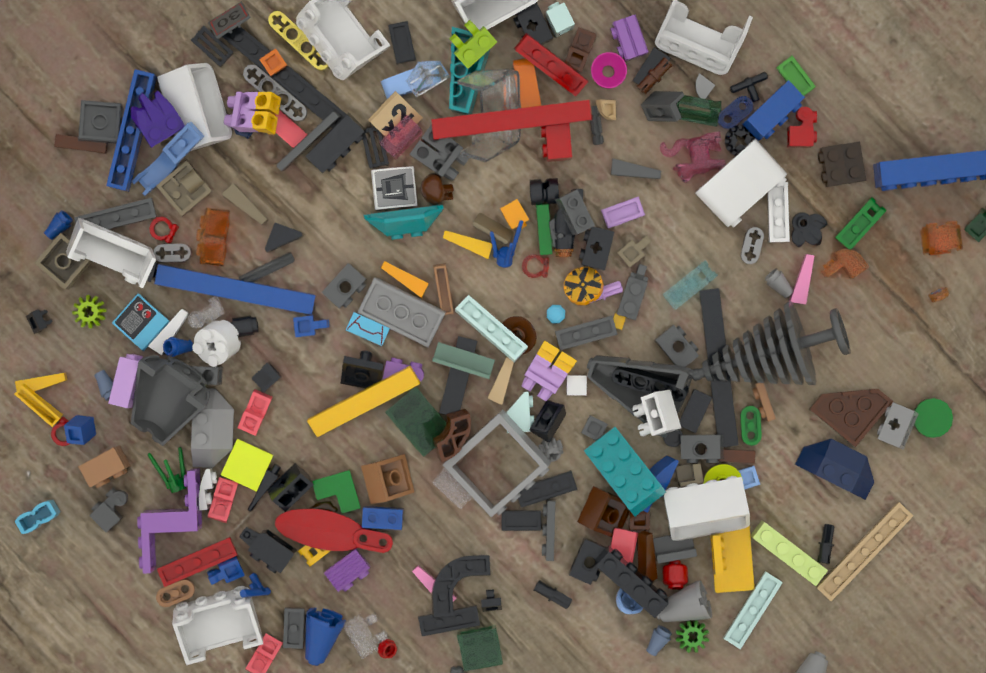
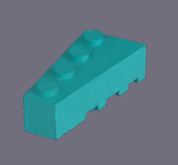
M452 27L451 34L455 33L463 43L473 36L467 30ZM452 43L449 109L455 113L470 115L473 113L490 50L467 69L454 54L458 48Z

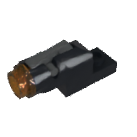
M578 189L583 199V189ZM557 209L554 213V219L549 221L552 247H554L556 257H572L575 235L571 234L560 209Z

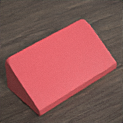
M279 110V115H275L278 117L276 134L294 149L308 134Z
M614 528L611 548L621 552L624 556L623 558L628 563H633L638 532L624 528Z

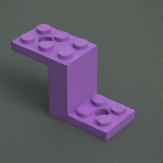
M200 468L190 469L187 471V475H184V486L188 487V494L185 495V507L189 508L145 510L137 518L138 529H141V537H138V547L142 549V557H139V568L143 569V574L152 573L156 570L155 533L198 531L202 528V510H199Z

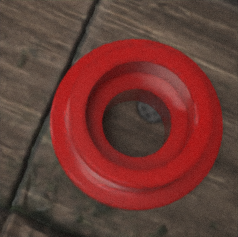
M391 639L383 640L378 646L379 656L385 659L392 658L397 652L396 644Z

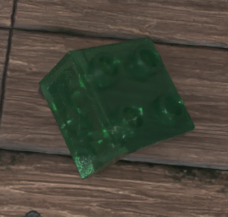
M496 625L457 632L464 671L503 664Z

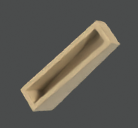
M506 357L488 396V399L501 405L503 404L514 364L508 357Z

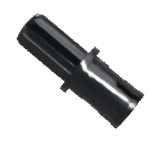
M825 524L823 527L822 540L818 543L820 548L817 562L830 564L832 547H834V544H832L834 525Z
M541 580L537 582L533 591L548 598L549 602L553 601L565 609L569 608L572 602L571 598L557 591L556 587L552 588Z

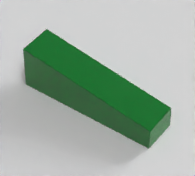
M549 204L536 205L540 255H551L552 241L549 228Z

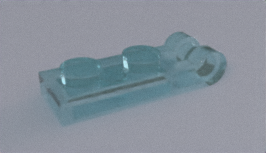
M706 260L662 294L674 310L718 276L715 271H711ZM701 271L706 276L703 280L697 275Z

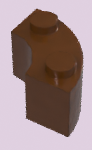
M466 409L446 414L447 423L445 429L439 436L433 438L436 453L441 462H445L458 454L467 437H469L471 418L470 413Z

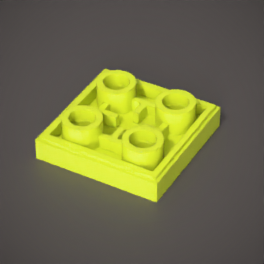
M237 439L221 475L257 492L274 455Z

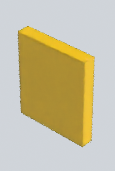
M615 313L613 317L615 327L622 330L626 317Z

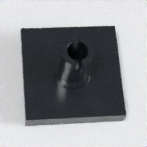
M365 350L360 352L359 359L344 356L340 384L366 389L381 381L384 364L372 362L373 354Z

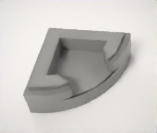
M699 73L696 78L695 88L700 100L704 101L715 87V84Z

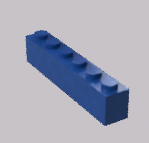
M134 70L106 184L110 188L130 191L143 138L141 131L138 130L131 118V107H142L138 99L142 92L152 100L157 76L153 73Z

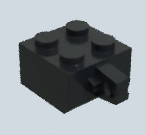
M246 527L240 535V538L250 547L248 549L251 552L250 556L258 562L260 560L267 564L266 567L273 573L278 571L281 574L297 551L296 548L269 529L259 533Z

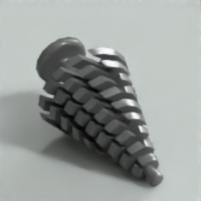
M789 301L784 305V312L780 308L774 312L775 321H773L770 315L763 319L765 329H763L760 323L753 326L754 337L750 330L743 333L744 345L739 337L733 340L735 356L731 351L730 345H726L722 349L725 361L722 360L720 353L716 352L712 356L713 365L706 359L702 363L703 368L693 369L692 379L697 381L706 377L707 381H714V374H717L721 382H727V371L733 382H740L741 374L744 382H752L754 376L757 383H765L766 375L771 384H777L779 376L783 384H791L792 377L796 385H803V377H805L808 385H816V373L809 347L836 340L843 355L851 354L847 332L840 312L837 308L830 311L832 328L805 335L796 308Z

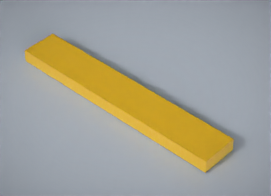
M410 365L308 418L307 422L316 437H319L420 384V380Z

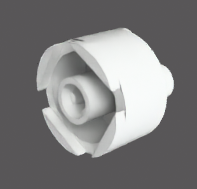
M215 320L196 333L192 349L203 361L215 367L236 354L240 349L241 341L238 340L237 335L239 333L230 322Z

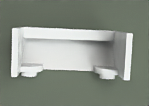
M672 0L656 37V46L662 51L715 74L724 75L728 73L747 35L753 17H748L743 29L736 26H728L722 34L687 19L689 12L687 6L678 2V0Z
M78 218L66 250L68 258L75 261L85 260V258L122 273L125 276V281L131 284L138 282L141 288L144 287L156 261L154 252L149 246L81 218Z

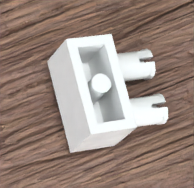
M670 390L658 391L641 397L642 403L634 405L632 408L633 411L638 409L637 412H634L636 417L646 414L648 422L638 426V430L644 429L639 432L643 437L648 434L655 436L681 429Z

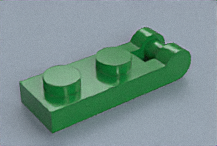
M871 197L834 238L850 251L887 210L883 206L880 207L876 200ZM869 209L875 212L873 216L867 213Z

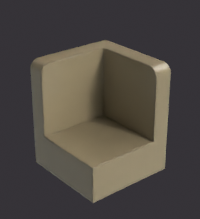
M690 463L676 467L677 480L680 487L692 483H704L701 463Z

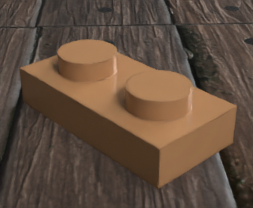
M753 383L755 388H752L755 400L759 399L761 407H758V410L760 411L761 418H765L768 422L775 420L776 418L764 383Z

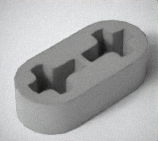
M758 227L748 229L745 234L740 258L745 264H753L759 258L764 234ZM757 231V235L760 238L756 239L754 245H752V237H749V234ZM750 247H753L752 254L755 255V258H751L748 261L744 254L749 252Z
M161 244L156 246L153 251L156 260L159 262H185L192 256V250L186 244ZM181 247H184L188 254L181 258V255H174V251H180ZM161 248H164V251H171V255H165L164 259L157 253L161 251Z

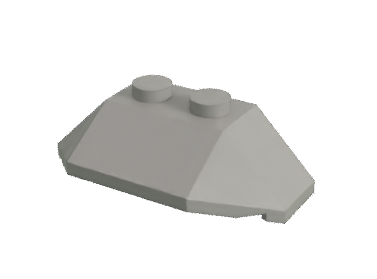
M207 388L210 391L209 401L192 419L191 453L193 467L213 468L233 449L234 409L216 388Z

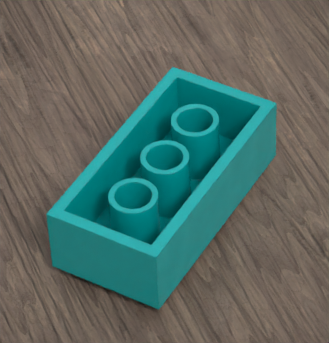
M616 427L612 428L584 450L634 517L666 493L662 485Z

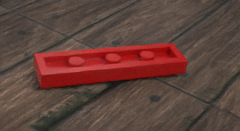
M527 33L514 48L516 52L574 96H577L589 82L584 76Z
M228 537L157 568L164 587L238 556L231 537Z

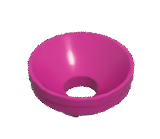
M613 52L598 55L591 66V76L594 82L606 89L619 86L627 75V66L624 59ZM605 66H611L614 69L612 77H605L602 70Z

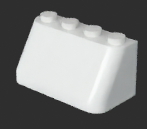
M451 0L464 23L471 20L478 29L484 26L487 30L538 1Z
M208 63L185 65L157 77L162 95L175 108L184 125L192 122L205 136L191 151L231 138V127L224 124V117L227 113L215 73Z
M731 476L725 480H710L700 485L692 483L683 488L671 487L663 495L672 540L679 541L747 528L750 525V513L742 477Z

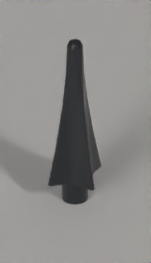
M274 464L271 469L268 468L266 470L260 487L248 507V511L251 512L264 493L280 476L278 472L281 469L279 465Z

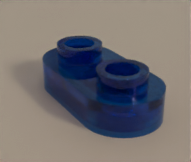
M740 96L718 115L719 125L724 129H731L753 110L752 100L747 96ZM740 103H744L746 105L745 110H741L739 108ZM725 116H729L731 118L730 123H726L724 121Z

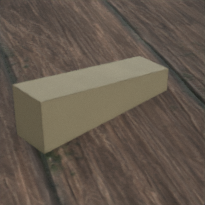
M234 183L222 193L224 197L261 225L268 221Z

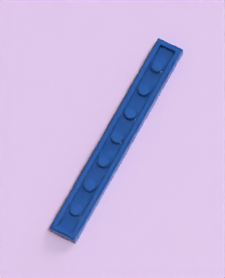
M158 264L154 283L156 285L312 315L316 296L315 294Z

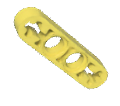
M280 11L270 14L268 19L270 26L313 67L320 71L326 70L329 67L327 63L324 66H317L318 61L314 57L312 60L309 59L316 51L314 46H312V50L309 53L301 51L302 44L309 42L303 31ZM275 16L277 18L281 16V21L284 25L287 22L290 23L282 33L280 30L283 28L279 24L273 25V18ZM289 29L297 30V38L293 40L288 39L287 31Z

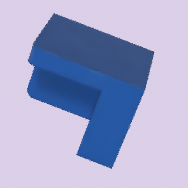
M76 415L64 425L66 440L70 444L85 445L96 435L94 417Z

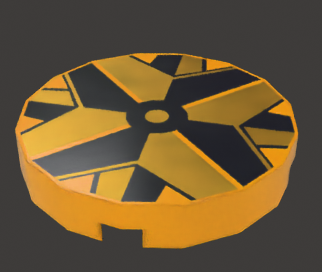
M590 267L574 269L564 281L566 296L572 303L577 305H588L590 302L599 299L603 292L604 284L601 275Z

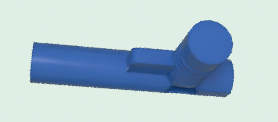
M253 573L249 576L252 582L249 585L251 589L241 590L240 596L242 598L269 595L271 590L269 587L264 588L257 574Z

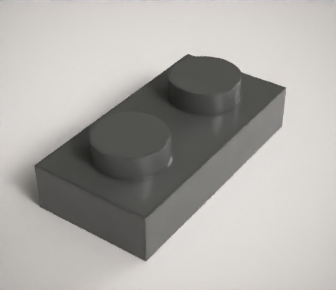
M285 607L283 648L303 649L305 608Z

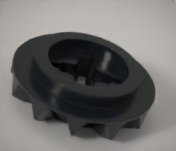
M744 125L732 127L725 136V146L734 156H737L746 148L742 144L735 147L738 141L736 136L742 137L747 135L744 140L747 146L755 139Z

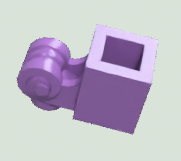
M391 358V361H386L383 379L410 365L420 382L424 378L421 363L411 362L410 365L402 364L403 360Z

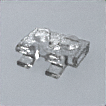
M375 612L364 619L359 614L346 621L343 627L361 659L377 651V644L388 638L385 629L374 636L369 631L367 626L378 621Z

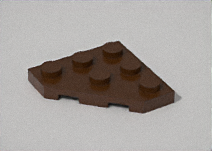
M879 389L825 393L817 398L809 410L856 447L893 403V400Z

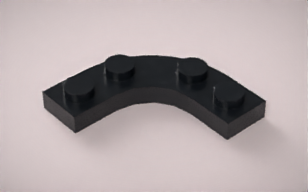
M489 555L460 557L441 569L432 587L433 618L454 616L453 589L462 578L491 575Z

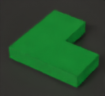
M350 470L312 481L317 500L336 495L342 514L361 508Z

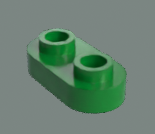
M746 406L740 412L741 438L747 445H756L762 438L761 414L754 406ZM748 412L753 413L752 419L746 417ZM752 431L754 437L749 439L747 434Z

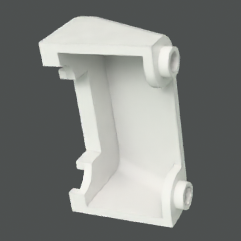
M755 138L716 175L700 187L695 194L727 227L731 225L734 228L742 221L740 216L775 185L779 188L787 180L785 178L787 173Z

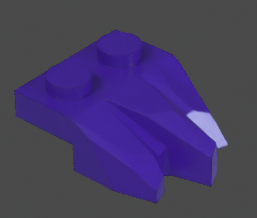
M158 90L154 93V100H150L142 92L138 97L142 107H131V118L150 148L182 130L185 126L175 108Z

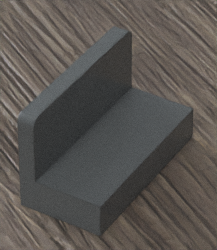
M677 91L653 92L641 104L647 120L677 122L681 115L676 103L684 96V93Z
M671 535L653 538L658 564L697 557L693 538L679 541L672 540Z

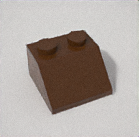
M593 486L577 522L593 531L613 537L614 528H623L630 510L619 496Z

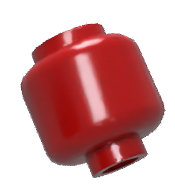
M681 560L670 561L669 564L662 568L663 584L668 586L670 590L683 589L688 584V567L681 564Z

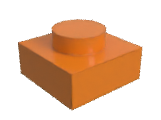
M276 48L259 59L271 77L288 66Z

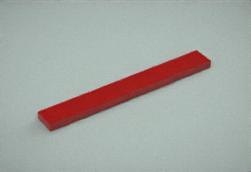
M590 100L431 119L433 139L592 120Z

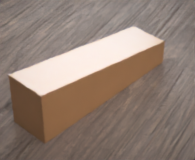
M446 263L433 265L440 309L446 311L445 315L454 314Z

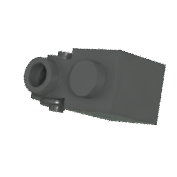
M114 487L105 495L107 499L103 503L99 501L91 508L93 512L89 515L105 532L111 530L123 518L116 510V506H122L128 501V494L125 491L116 490Z

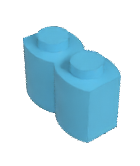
M47 500L38 504L33 510L21 514L15 520V523L21 534H26L36 530L43 523L53 520L61 511L54 500Z

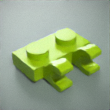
M471 20L465 23L464 26L473 36L465 43L455 33L449 38L458 48L454 54L467 69L497 43L496 39L484 26L478 29Z

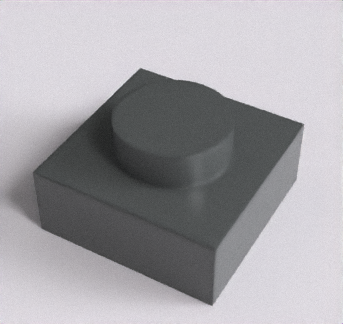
M589 415L581 433L597 441L602 437L608 424Z

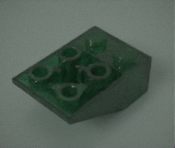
M417 386L385 411L423 457L435 448L433 438L442 433L447 423Z

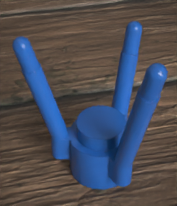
M522 220L519 221L513 243L511 242L509 247H501L498 250L494 232H490L493 257L497 258V264L500 267L507 268L512 265L515 248L523 225Z

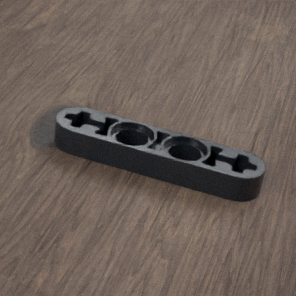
M618 366L612 374V379L616 384L648 394L668 390L671 386L670 391L673 401L677 402L683 401L689 392V388L686 385L683 390L680 389L681 395L677 394L676 389L679 388H676L678 380L636 368ZM636 377L644 378L646 384H639L636 381ZM656 382L662 383V384L664 385L665 389H664V390H659V389H657L656 386H655V383H656Z

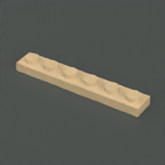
M897 502L816 588L832 601L903 528L913 515L900 502Z

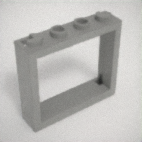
M502 409L462 446L458 454L445 461L443 466L487 514L492 517L496 513L499 516L507 508L505 505L509 501L515 502L521 496L520 491L524 488L528 490L535 484L534 479L538 475L543 477L550 470L548 466L551 461ZM501 424L539 466L494 506L458 468L456 463Z

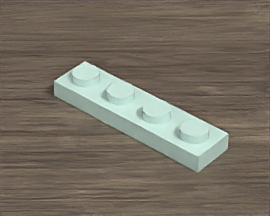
M469 295L455 308L456 313L513 362L527 350L528 346Z
M765 571L723 639L741 649L783 582Z

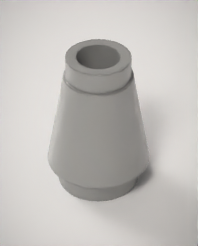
M774 269L765 277L767 285L784 298L793 293V289L782 271Z

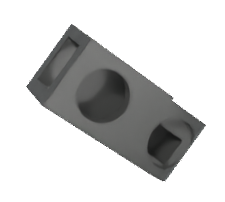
M191 366L202 375L207 384L222 385L223 367Z

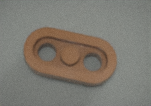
M182 579L161 588L157 592L156 600L162 607H170L191 598L195 593V585L189 579ZM182 586H188L189 591L184 592L182 590ZM164 593H169L171 598L166 600Z

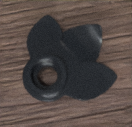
M797 213L792 219L794 230L791 236L793 243L798 248L805 241L814 246L820 245L822 242V232L820 229L828 225L826 219L819 214ZM802 219L805 220V224L803 226L800 225V221Z

